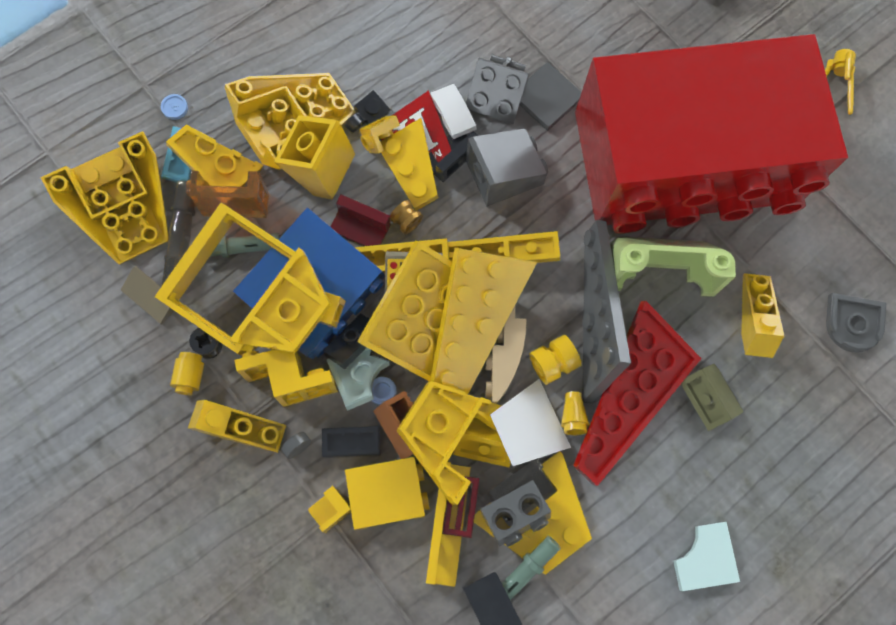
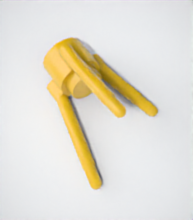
M841 49L835 53L834 59L827 61L825 72L826 76H828L830 71L833 70L835 75L848 80L847 106L848 114L851 115L853 114L854 64L856 53L850 49Z

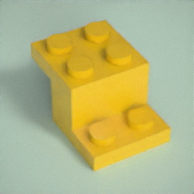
M274 349L262 353L250 351L242 354V358L234 360L237 372L248 382L269 377L274 398L283 407L338 392L336 382L330 370L324 371L322 368L307 372L305 377L301 357L297 352L293 353Z

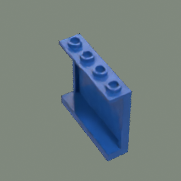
M307 207L280 237L279 241L295 252L298 248L302 249L324 292L340 296L346 301L337 328L318 322L299 348L306 357L314 359L316 356L318 358L324 354L323 350L329 345L330 339L334 335L338 336L347 327L348 323L346 321L351 315H357L365 307V299L371 293L375 294L381 289L385 282L383 280L385 274ZM271 248L233 292L253 309L290 259Z

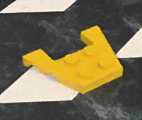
M429 381L396 431L452 505H458L471 481L448 466L447 462L474 417H477L497 432L490 414L499 409L501 405L492 403L491 400L482 397L477 398L465 394L464 391Z
M561 451L539 466L542 473L556 490L553 495L545 500L551 510V518L548 519L549 524L536 532H533L532 529L521 534L523 538L519 542L508 547L523 559L527 552L531 554L548 535L552 537L561 549L543 567L544 571L542 573L544 575L592 539ZM535 507L527 515L536 514L539 511V507ZM481 510L478 511L474 517V524L494 537L482 516ZM502 517L498 519L496 526L499 529L507 530L510 528Z

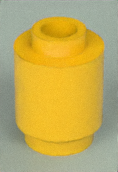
M180 352L179 358L175 359L170 386L175 388V393L192 395L193 391H199L204 368L203 356L192 352Z

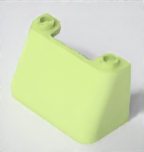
M617 237L610 243L618 291H621L623 283L627 279H634L636 273L642 271L645 267L687 269V282L698 284L701 288V296L714 297L736 277L735 260L731 253L707 242Z

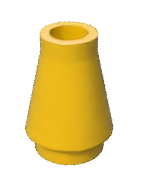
M575 391L567 392L565 394L561 422L564 434L571 436L586 434L587 427L590 424L583 404L582 393Z

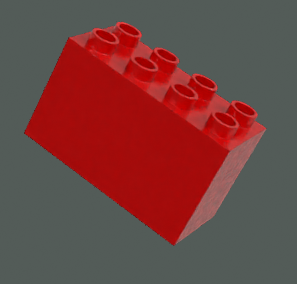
M815 34L593 57L575 111L595 221H606V224L613 225L614 232L619 234L639 231L646 227V221L665 218L669 227H684L699 221L700 214L716 212L719 213L721 221L740 220L750 216L753 213V208L771 206L772 214L774 215L791 214L806 207L805 198L811 193L826 188L830 184L828 177L848 159Z

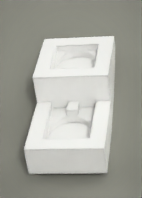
M454 84L430 93L434 105L442 116L443 124L453 139L477 130L472 115Z

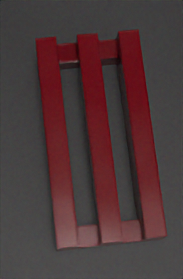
M464 476L472 484L466 531L461 530L465 492L458 504L455 529H449L452 504L447 500L442 534L472 538L480 478Z

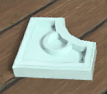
M366 348L346 369L327 359L347 411L374 400L372 392L374 379L381 370L390 365L387 361L370 356L371 349Z
M727 522L695 526V541L692 549L684 557L673 561L679 590L687 591L740 582Z

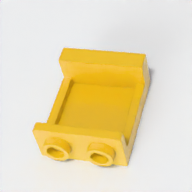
M415 457L345 470L354 530L414 518L425 517L424 511L430 510L427 492L421 493L419 481L425 480L421 463L416 464Z

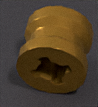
M408 200L400 203L390 214V220L400 226V231L403 234L413 231L423 219V215L419 211H415L412 208V203Z

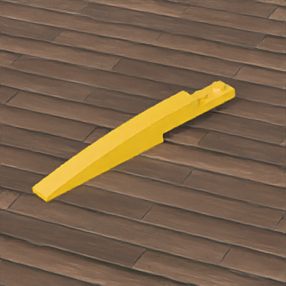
M558 231L448 242L447 238L419 241L437 253H443V256L450 261L453 260L455 248L529 260L537 263L560 261ZM414 242L355 248L385 274L386 251L409 252Z

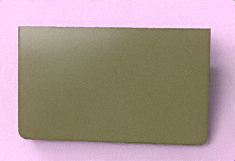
M715 364L709 365L686 377L681 383L708 431L743 413V409Z

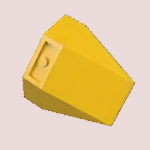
M330 73L249 76L225 84V91L236 125L261 163L278 170L281 168L274 161L298 115L338 120L341 126H343L351 116L356 114L353 106Z
M144 131L118 142L120 147L71 169L68 166H64L40 177L53 203L119 265L170 241L157 156Z

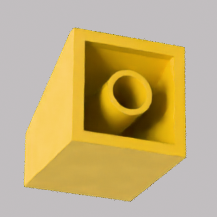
M298 115L274 163L313 196L333 200L350 167L355 152L338 120Z

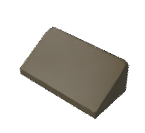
M135 266L128 275L121 291L161 325L174 312L173 309L155 298L161 286Z

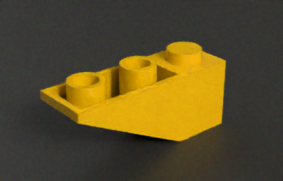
M743 274L741 335L745 355L773 358L784 338L771 276Z
M207 400L196 402L188 429L276 453L279 451L286 428L284 424Z

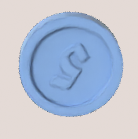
M171 94L162 100L161 111L168 119L177 120L186 115L188 104L181 95Z

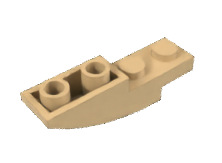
M515 306L497 338V343L502 344V346L494 345L491 354L488 355L485 362L486 371H491V381H486L485 398H490L491 402L495 404L500 402L511 384L524 348L526 319L515 318Z

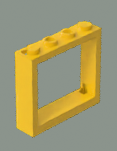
M220 203L159 289L155 298L235 353L242 355L246 352L255 351L257 347L232 342L230 340L232 336L179 301L233 223H236L288 259L293 256L295 251L228 206Z

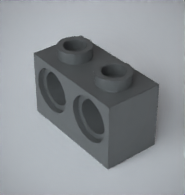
M533 480L481 508L482 516L499 546L506 544L509 547L519 542L523 538L521 534L530 529L536 532L549 524L548 519L551 518V510ZM527 503H535L539 507V511L534 515H527L523 512L522 508ZM508 517L513 521V524L509 529L501 530L496 526L498 519Z

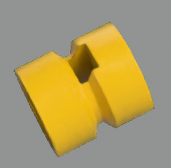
M566 335L550 341L548 348L541 346L529 353L531 364L545 385L559 379L561 372L568 374L582 366L577 349Z

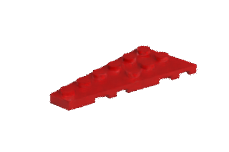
M647 301L640 302L626 336L631 364L603 392L573 464L595 486L601 483L702 359Z

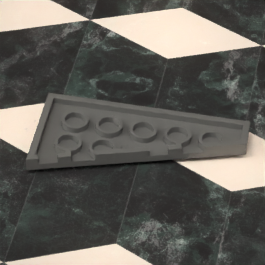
M596 220L584 235L583 403L592 404L631 364L606 221Z

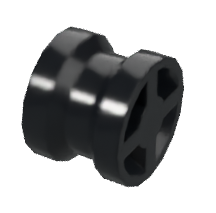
M197 328L190 335V347L194 352L203 356V358L211 359L221 352L223 344L202 329Z

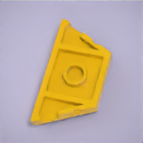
M298 248L230 338L232 342L293 353L298 351L331 306L302 249Z

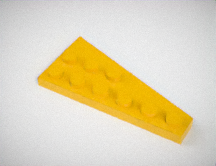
M460 248L454 249L430 381L464 391L465 394L470 392L537 262Z

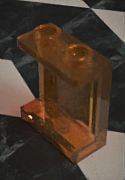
M192 171L191 180L187 181V195L191 197L195 207L199 209L204 217H211L219 204L223 203L244 218H267L269 192L260 172L248 171L247 187L207 186L199 171Z

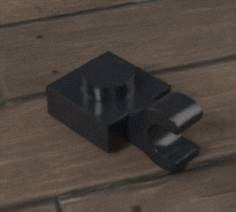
M373 90L354 105L353 109L356 111V114L346 121L345 127L353 134L364 123L368 125L385 117L390 113L391 109Z

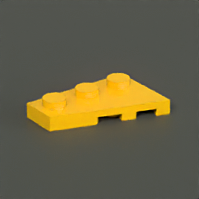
M420 118L381 141L384 149L381 154L412 203L415 211L439 198L424 126Z
M187 124L166 141V145L224 202H227L264 167L261 163L251 161L242 156V153L217 143L215 139Z

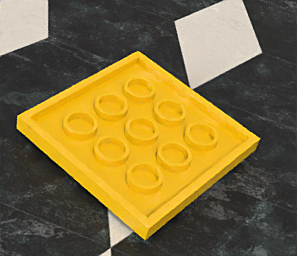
M415 240L357 342L430 381L452 261Z

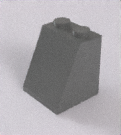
M526 129L468 138L466 163L486 207L544 185L548 174V167L545 160L539 158L536 141L532 136L529 137Z

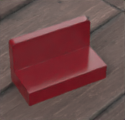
M340 194L336 202L338 212L330 227L343 238L361 246L381 245L391 226L390 215Z

